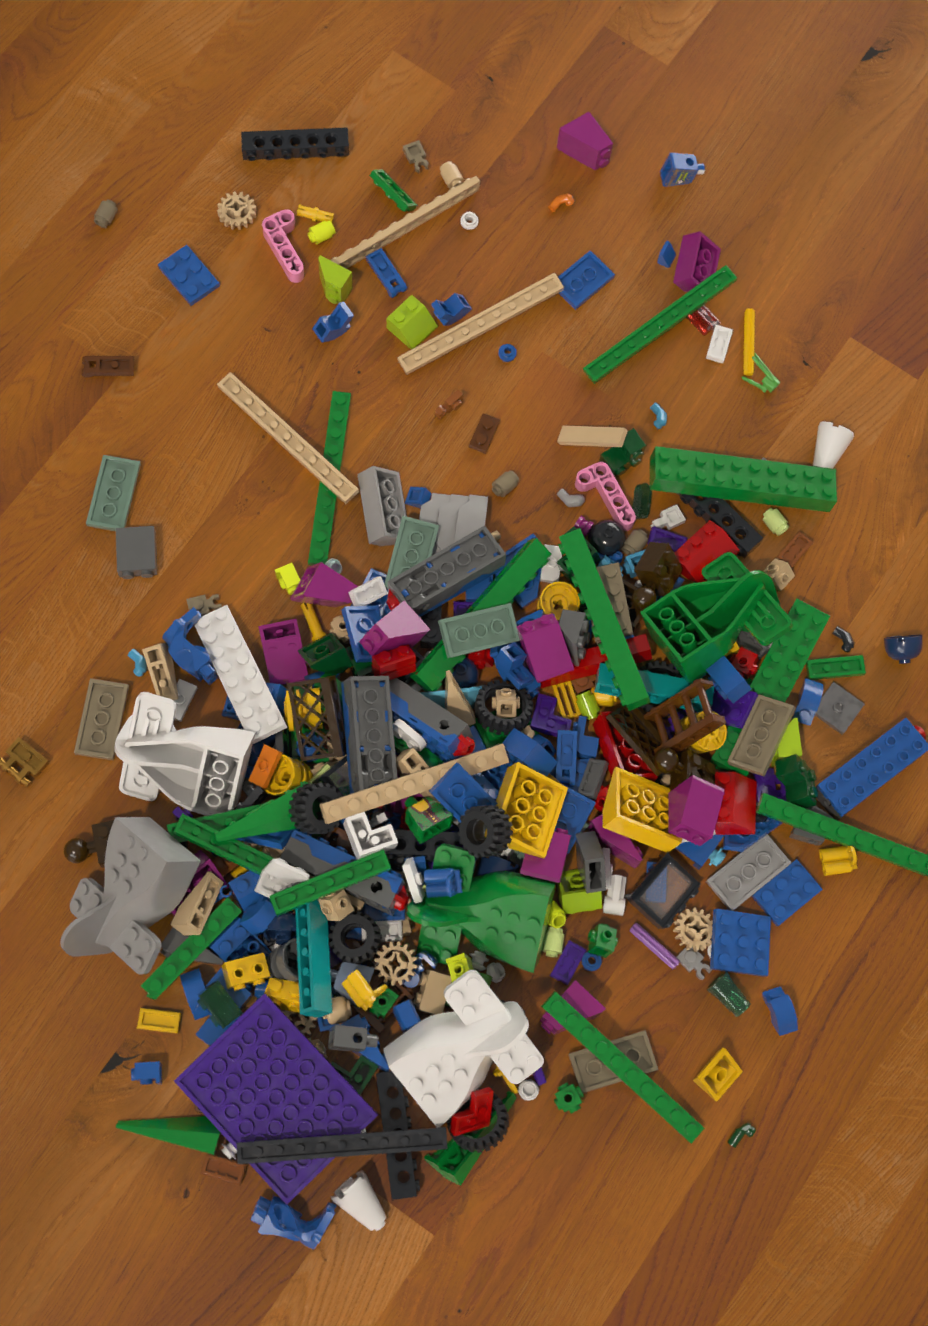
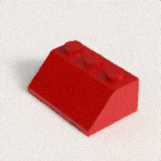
M709 520L674 553L683 568L681 574L691 582L698 583L706 582L702 575V569L727 552H731L736 556L740 550L724 529Z
M715 772V785L724 789V796L715 826L716 835L756 834L757 781L737 772Z

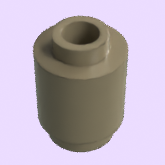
M103 200L94 215V222L102 228H107L118 211L116 204L111 200Z
M511 470L504 472L492 482V491L497 496L505 497L517 487L519 482L518 476Z
M641 529L633 530L625 540L622 551L628 556L640 552L648 542V535Z

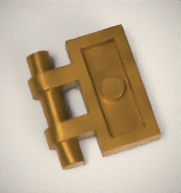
M20 737L5 751L10 758L7 761L2 757L0 758L2 770L5 773H10L17 783L23 784L26 787H29L32 783L27 778L29 773L37 777L49 763L46 758ZM16 762L24 767L21 772L14 767Z

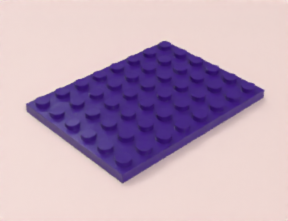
M266 993L174 1080L236 1150L237 1142L361 1133L378 1116L374 1109ZM335 1157L250 1163V1165L287 1205Z

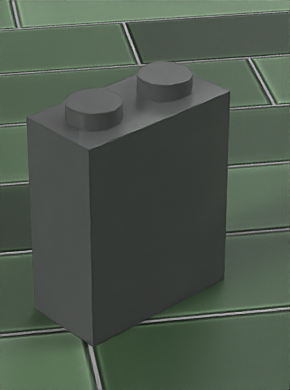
M154 526L116 528V556L119 577L132 579L134 576L151 578L153 575H158L156 531Z
M595 831L575 834L577 867L586 893L606 891L605 857Z

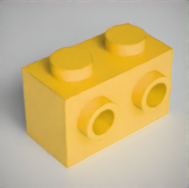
M264 953L228 961L221 966L227 990L234 988V991L246 988L247 984L251 983L254 986L266 983L265 980L270 977Z
M270 977L265 990L266 995L280 1010L300 1013L299 982Z

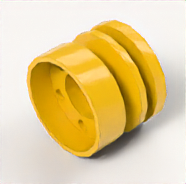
M553 582L542 591L537 603V611L543 610L545 615L554 614L559 623L563 609L578 611L580 605L578 592L571 584ZM558 604L560 607L555 610L554 607Z
M311 688L318 696L320 695V688ZM297 689L296 695L301 698L300 691ZM286 690L284 701L285 721L288 724L289 731H294L291 703L288 690ZM308 693L303 701L312 707L316 698ZM319 701L314 709L321 714V702ZM300 704L298 714L304 718L309 710ZM313 713L307 719L314 726L320 720ZM322 723L320 724L318 729H323Z
M704 711L695 713L697 721L702 720L705 716ZM685 716L680 720L683 731L689 728L690 725L688 716ZM724 724L683 751L689 749L696 754H701L719 749L726 740V725Z
M281 755L267 789H263L269 794L281 797L285 794V791L299 787L301 782L306 781L308 783L313 777L310 766L305 762Z

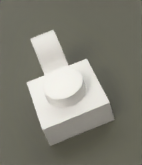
M674 505L661 511V518L652 521L651 528L655 526L662 529L666 526L670 530L685 523L686 519L678 505Z

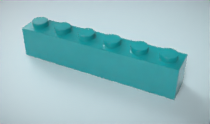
M600 663L597 670L594 692L619 697L622 694L620 688L615 689L611 679L615 677L613 671H608L605 663ZM638 670L650 702L654 704H662L690 686L683 677L678 678L668 674ZM714 686L705 691L710 707L713 703ZM696 696L691 700L694 711L702 712L703 708L699 696Z
M316 900L296 908L295 915L300 1015L320 1018L332 1013L328 920L321 911L319 901Z

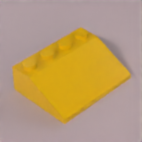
M519 762L507 768L496 799L498 803L496 806L499 809L502 808L505 811L504 814H508L510 817L508 821L512 822L511 830L513 835H510L512 841L507 844L508 848L544 859L568 788ZM487 828L484 834L485 838L487 837Z
M615 767L603 807V828L664 852H670L682 843V838L668 832V794L670 788Z

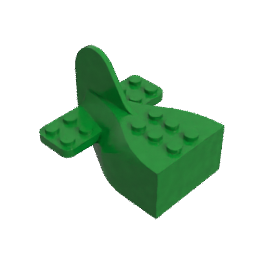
M731 552L724 553L702 569V575L706 582L681 586L640 612L650 637L689 685L696 679H702L708 673L706 669L729 652L741 631L751 633L760 645L767 646L788 633L793 627L791 618L780 607L779 598L770 576L761 570L750 572L735 554Z
M441 844L436 850L432 869H459L460 878L463 879V883H461L462 893H457L452 897L428 898L426 889H424L425 896L422 902L415 903L412 899L407 908V916L414 922L421 924L417 953L424 950L428 951L439 963L447 964L446 959L458 954L461 935L463 934L477 949L486 955L534 973L542 954L556 882L510 871H497L473 877L476 857L469 855V850L465 851L462 847Z

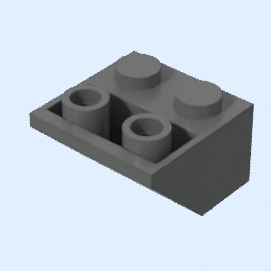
M563 609L559 626L571 661L575 666H579L581 659L585 658V644H589L590 632H588L589 621H586V613Z

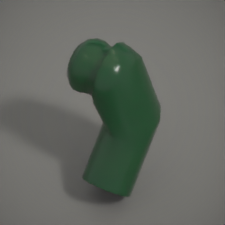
M745 1123L733 1132L727 1142L736 1148L745 1134L748 1137H752L756 1129L750 1123Z

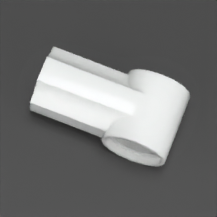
M610 875V888L607 889V896L604 899L603 913L623 916L626 877Z

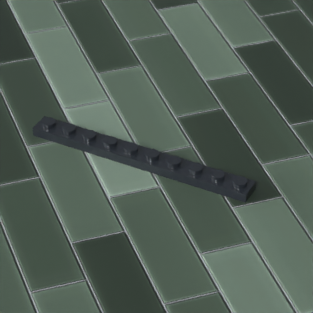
M446 1127L237 1142L238 1164L448 1149Z

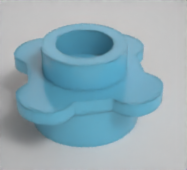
M722 847L719 851L715 849L709 856L710 866L713 864L718 867L726 857V854L722 852Z

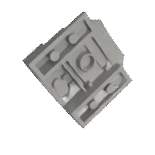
M432 493V499L421 505L419 517L421 521L439 525L432 555L485 525L488 497Z

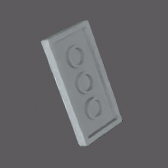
M767 834L737 855L710 877L706 883L730 911H734L789 866L791 862Z

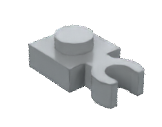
M693 947L689 950L685 948L676 957L688 972L694 969L696 976L700 980L705 978L701 974V969H705L708 973L712 971L709 965L700 962L704 957L698 951L694 952Z

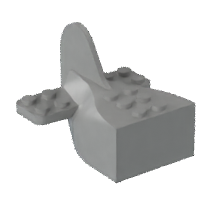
M115 817L106 847L104 888L92 878L81 879L70 902V911L77 919L63 932L60 941L62 949L71 956L99 955L114 952L137 974L149 973L161 950V941L148 928L177 907L184 897L201 861L150 817Z

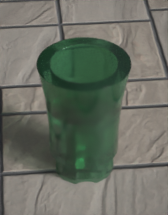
M727 971L716 978L706 989L736 1017L740 1016L751 1005Z

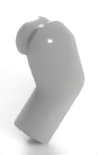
M564 489L557 493V496L568 507H579L585 502V497L581 494L569 495Z

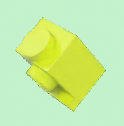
M289 563L275 569V576L282 590L286 588L287 593L292 595L300 578L293 563Z
M465 953L446 959L452 982L465 972L474 970L471 958Z

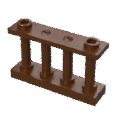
M696 679L690 686L659 706L651 708L648 713L643 715L644 719L655 721L662 743L654 749L655 754L662 748H670L678 754L726 724L724 716L712 713L705 692L713 686V682ZM696 696H699L705 714L704 718L700 721H697L691 702ZM682 705L685 706L690 722L689 728L684 731L677 709ZM668 714L671 716L676 732L675 737L670 740L662 719Z
M357 941L353 943L356 949L364 944H359ZM374 959L372 961L368 960L371 963L369 967L375 968L379 966V963L375 962ZM383 980L377 988H379L382 984H386L389 987L391 985V980L387 983H385ZM398 982L394 985L400 993L393 1007L401 1004L405 998L411 999V1001L414 1000L412 996L414 992L409 987L399 985ZM351 1005L357 1013L366 1018L367 1022L379 1034L386 1029L383 1025L385 1023L384 1020L393 1012L392 1007L384 1019L382 1017L376 1018L368 1010L364 1011L362 1007L358 1009Z

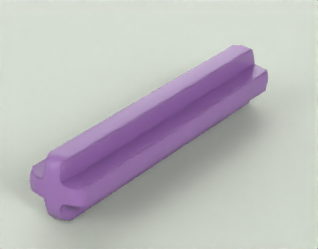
M638 923L631 927L630 932L671 969L676 968L680 962L679 959Z

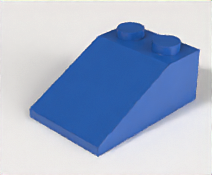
M248 871L228 882V888L230 891H233L232 895L243 914L247 907L257 904L261 894L254 891L260 875L252 871Z

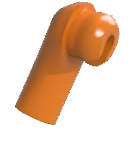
M569 193L559 195L548 205L550 211L555 212L561 204L566 203L567 206H571L575 200Z

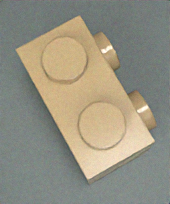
M425 970V973L421 974L419 993H416L413 1000L415 1009L430 1015L443 1013L446 1003L444 990L451 984V976L432 970Z

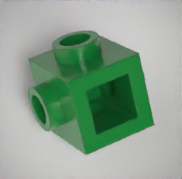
M598 924L591 929L587 937L589 941L588 952L604 958L608 957L614 952L618 943V938L616 937L617 929L611 928L607 924Z
M567 1082L557 1088L559 1092L555 1093L556 1098L554 1102L559 1111L563 1109L564 1112L569 1111L572 1114L581 1109L580 1104L584 1103L582 1098L585 1096L580 1086L576 1087L575 1084L569 1086ZM570 1094L572 1101L566 1102L565 1095Z

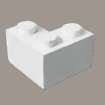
M365 812L345 818L343 825L357 860L383 849L386 852L396 848L398 841L391 824L372 830Z

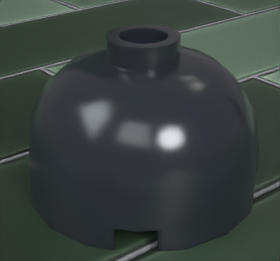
M612 520L599 521L592 527L588 536L589 543L597 552L607 557L613 556L618 551L621 552L626 540L624 529L620 524Z

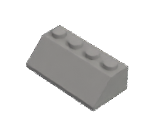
M372 466L357 474L369 544L378 546L395 545L402 516H407L400 475L396 471Z

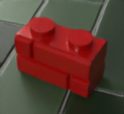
M408 644L388 651H382L372 656V672L375 676H389V680L416 672L415 653Z

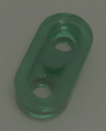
M647 483L636 485L634 490L632 509L638 520L646 519L650 513L652 490H650V486Z

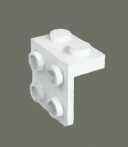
M272 859L262 870L254 891L270 898L269 896L307 881L310 875L300 867L288 865L283 859Z

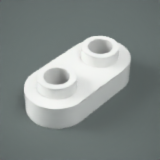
M397 719L393 723L394 736L398 739H403L409 748H414L420 752L426 746L423 737L404 721Z

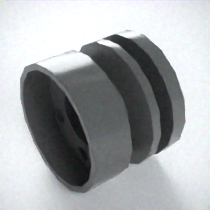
M297 938L287 941L268 955L266 962L271 978L299 982Z

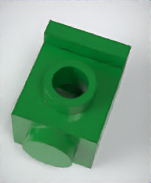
M387 988L381 995L376 997V1000L372 1003L373 1006L369 1008V1013L376 1018L382 1017L384 1019L397 1002L399 995ZM384 999L386 1004L380 1005L378 1001Z

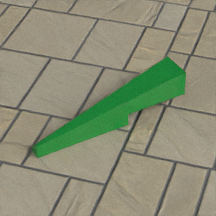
M303 781L300 783L301 785L299 787H303L304 784L308 783L306 781ZM297 788L285 791L283 796L276 800H269L245 814L246 817L241 820L229 823L230 826L219 832H213L214 839L219 842L297 829L294 826L295 822H291L292 814H289L288 810L291 809L289 801L293 800L291 796L293 793H297ZM313 802L312 811L315 818L317 819L316 806Z
M510 1091L501 1100L507 1112L516 1100V1096ZM493 1106L489 1126L464 1133L463 1135L468 1138L478 1139L490 1133L497 1122V1114ZM452 1138L447 1142L448 1149L437 1150L431 1156L427 1154L424 1159L447 1180L461 1186L481 1153H478L476 1150L473 1153L469 1152L468 1149H462Z
M206 1116L118 1121L115 1127L211 1155H215L220 1136L222 1135Z

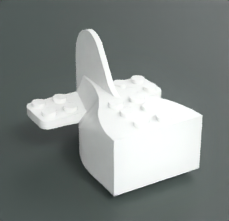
M141 692L136 698L133 715L127 719L115 741V753L124 762L119 783L120 791L136 798L154 801L159 794V790H161L179 806L206 816L232 811L241 797L255 732L204 726L176 731L173 725L177 708L176 703L166 697L149 692Z
M476 970L465 972L445 988L444 997L454 1012L436 1014L425 1018L383 1049L388 1067L436 1127L442 1126L471 1098L472 1092L479 1089L486 1078L492 1061L495 1062L512 1084L522 1082L544 1063L541 1053L526 1035L529 1021L522 1008L514 1001L502 1003Z

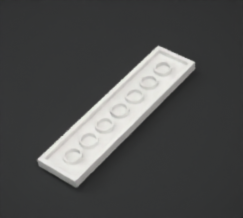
M225 605L202 616L194 626L244 730L255 732L253 744L287 728L228 606Z

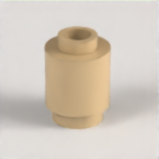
M449 161L440 167V174L449 189L462 184L464 178L455 164Z

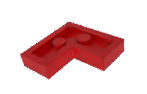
M490 1087L473 1091L470 1109L452 1115L450 1132L454 1136L490 1125L494 1093Z

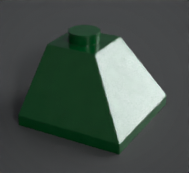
M332 633L297 650L305 662L314 670L337 675L353 666L345 647Z

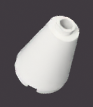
M820 422L813 466L833 469L853 440L854 433L841 425L835 427L831 422Z
M359 1171L356 1173L358 1177L347 1179L334 1192L336 1196H331V1199L370 1231L374 1229L378 1231L386 1224L384 1221L386 1215L366 1174L363 1171Z

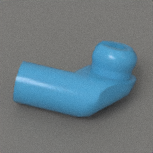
M656 402L650 409L657 419L653 423L657 429H661L667 424V414Z
M132 649L128 653V657L135 662L134 674L141 677L147 671V663L144 656L135 649Z

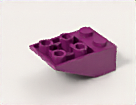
M297 619L258 626L270 683L284 685L290 682L305 680L304 676L308 675L306 662L297 651L302 648Z
M603 814L591 820L587 830L589 832L595 831L601 848H610V854L631 867L638 868L643 860L641 858L643 854L638 846L635 847L633 845L632 839L603 828Z

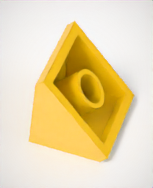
M723 1047L717 1051L693 1081L717 1102L743 1071Z

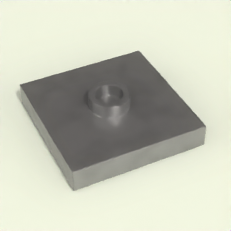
M833 682L821 698L815 716L843 735L865 704Z

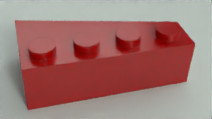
M613 711L600 712L593 723L597 738H599V744L605 761L609 763L608 770L611 778L614 768L618 767L655 782L658 777L606 718Z

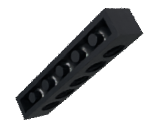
M348 127L241 132L243 160L349 156Z
M677 493L681 501L693 508L694 513L698 517H702L706 523L711 520L724 529L739 548L740 552L737 555L745 559L761 544L763 537L723 499L701 496L703 501H699L695 495ZM709 509H714L717 513L713 514ZM726 521L730 526H724L722 522ZM740 534L743 539H738L735 535Z
M394 830L397 841L403 842L405 849L397 850L395 848L385 853L388 860H395V857H403L405 861V858L425 856L426 862H434L436 843L455 846V844H460L459 840L461 838L458 836V832H441L423 843L425 846L424 851H418L414 846L418 840L412 831Z
M392 1071L376 1073L383 1131L412 1129L411 1116H406L405 1108H409L408 1095L404 1096L403 1084ZM392 1087L399 1091L398 1097L394 1099L389 1098L387 1095L388 1089ZM393 1108H398L401 1111L402 1115L399 1119L395 1120L390 1117L389 1113ZM406 1152L407 1158L403 1162L396 1160L395 1153H386L392 1201L417 1197L416 1192H420L419 1179L415 1180L414 1171H417L416 1158H412L411 1152ZM399 1172H408L410 1175L409 1181L401 1183L398 1180Z

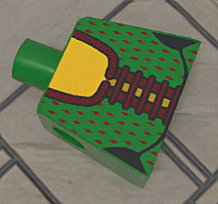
M411 796L405 801V806L407 807L405 822L420 844L451 827L453 814L432 798L426 797L418 802Z

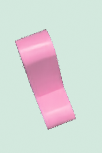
M285 209L263 220V235L289 280L293 283H299L304 278V266L286 234L294 230L295 218L292 211Z
M598 462L580 470L575 480L576 489L585 492L596 487L614 521L620 524L624 531L632 529L636 518L635 513L609 466L604 462ZM602 471L604 475H598L596 472ZM580 479H587L588 482L583 483L580 481ZM605 487H611L613 491H607ZM619 502L622 506L617 507L613 503Z

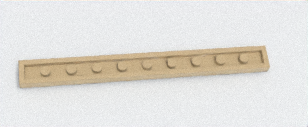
M477 176L466 179L458 187H453L446 194L437 196L431 203L422 205L414 213H408L402 220L393 222L385 230L376 232L373 237L361 241L358 246L353 249H347L344 254L332 258L331 261L346 269L366 258L370 253L388 245L479 191L480 180Z
M553 273L397 357L398 362L406 375L556 295L564 290V286L557 275Z
M231 372L217 384L220 390L341 501L347 504L359 493V489Z
M498 744L322 803L320 808L325 824L430 790L456 763H459L470 775L509 763L504 744Z

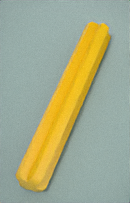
M749 308L744 313L743 374L745 376H752L754 373L752 356H754L755 310Z

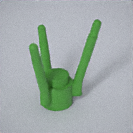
M754 353L752 360L766 375L761 381L763 385L745 376H742V379L760 388L764 393L767 390L771 393L780 384V381L771 373L760 357Z

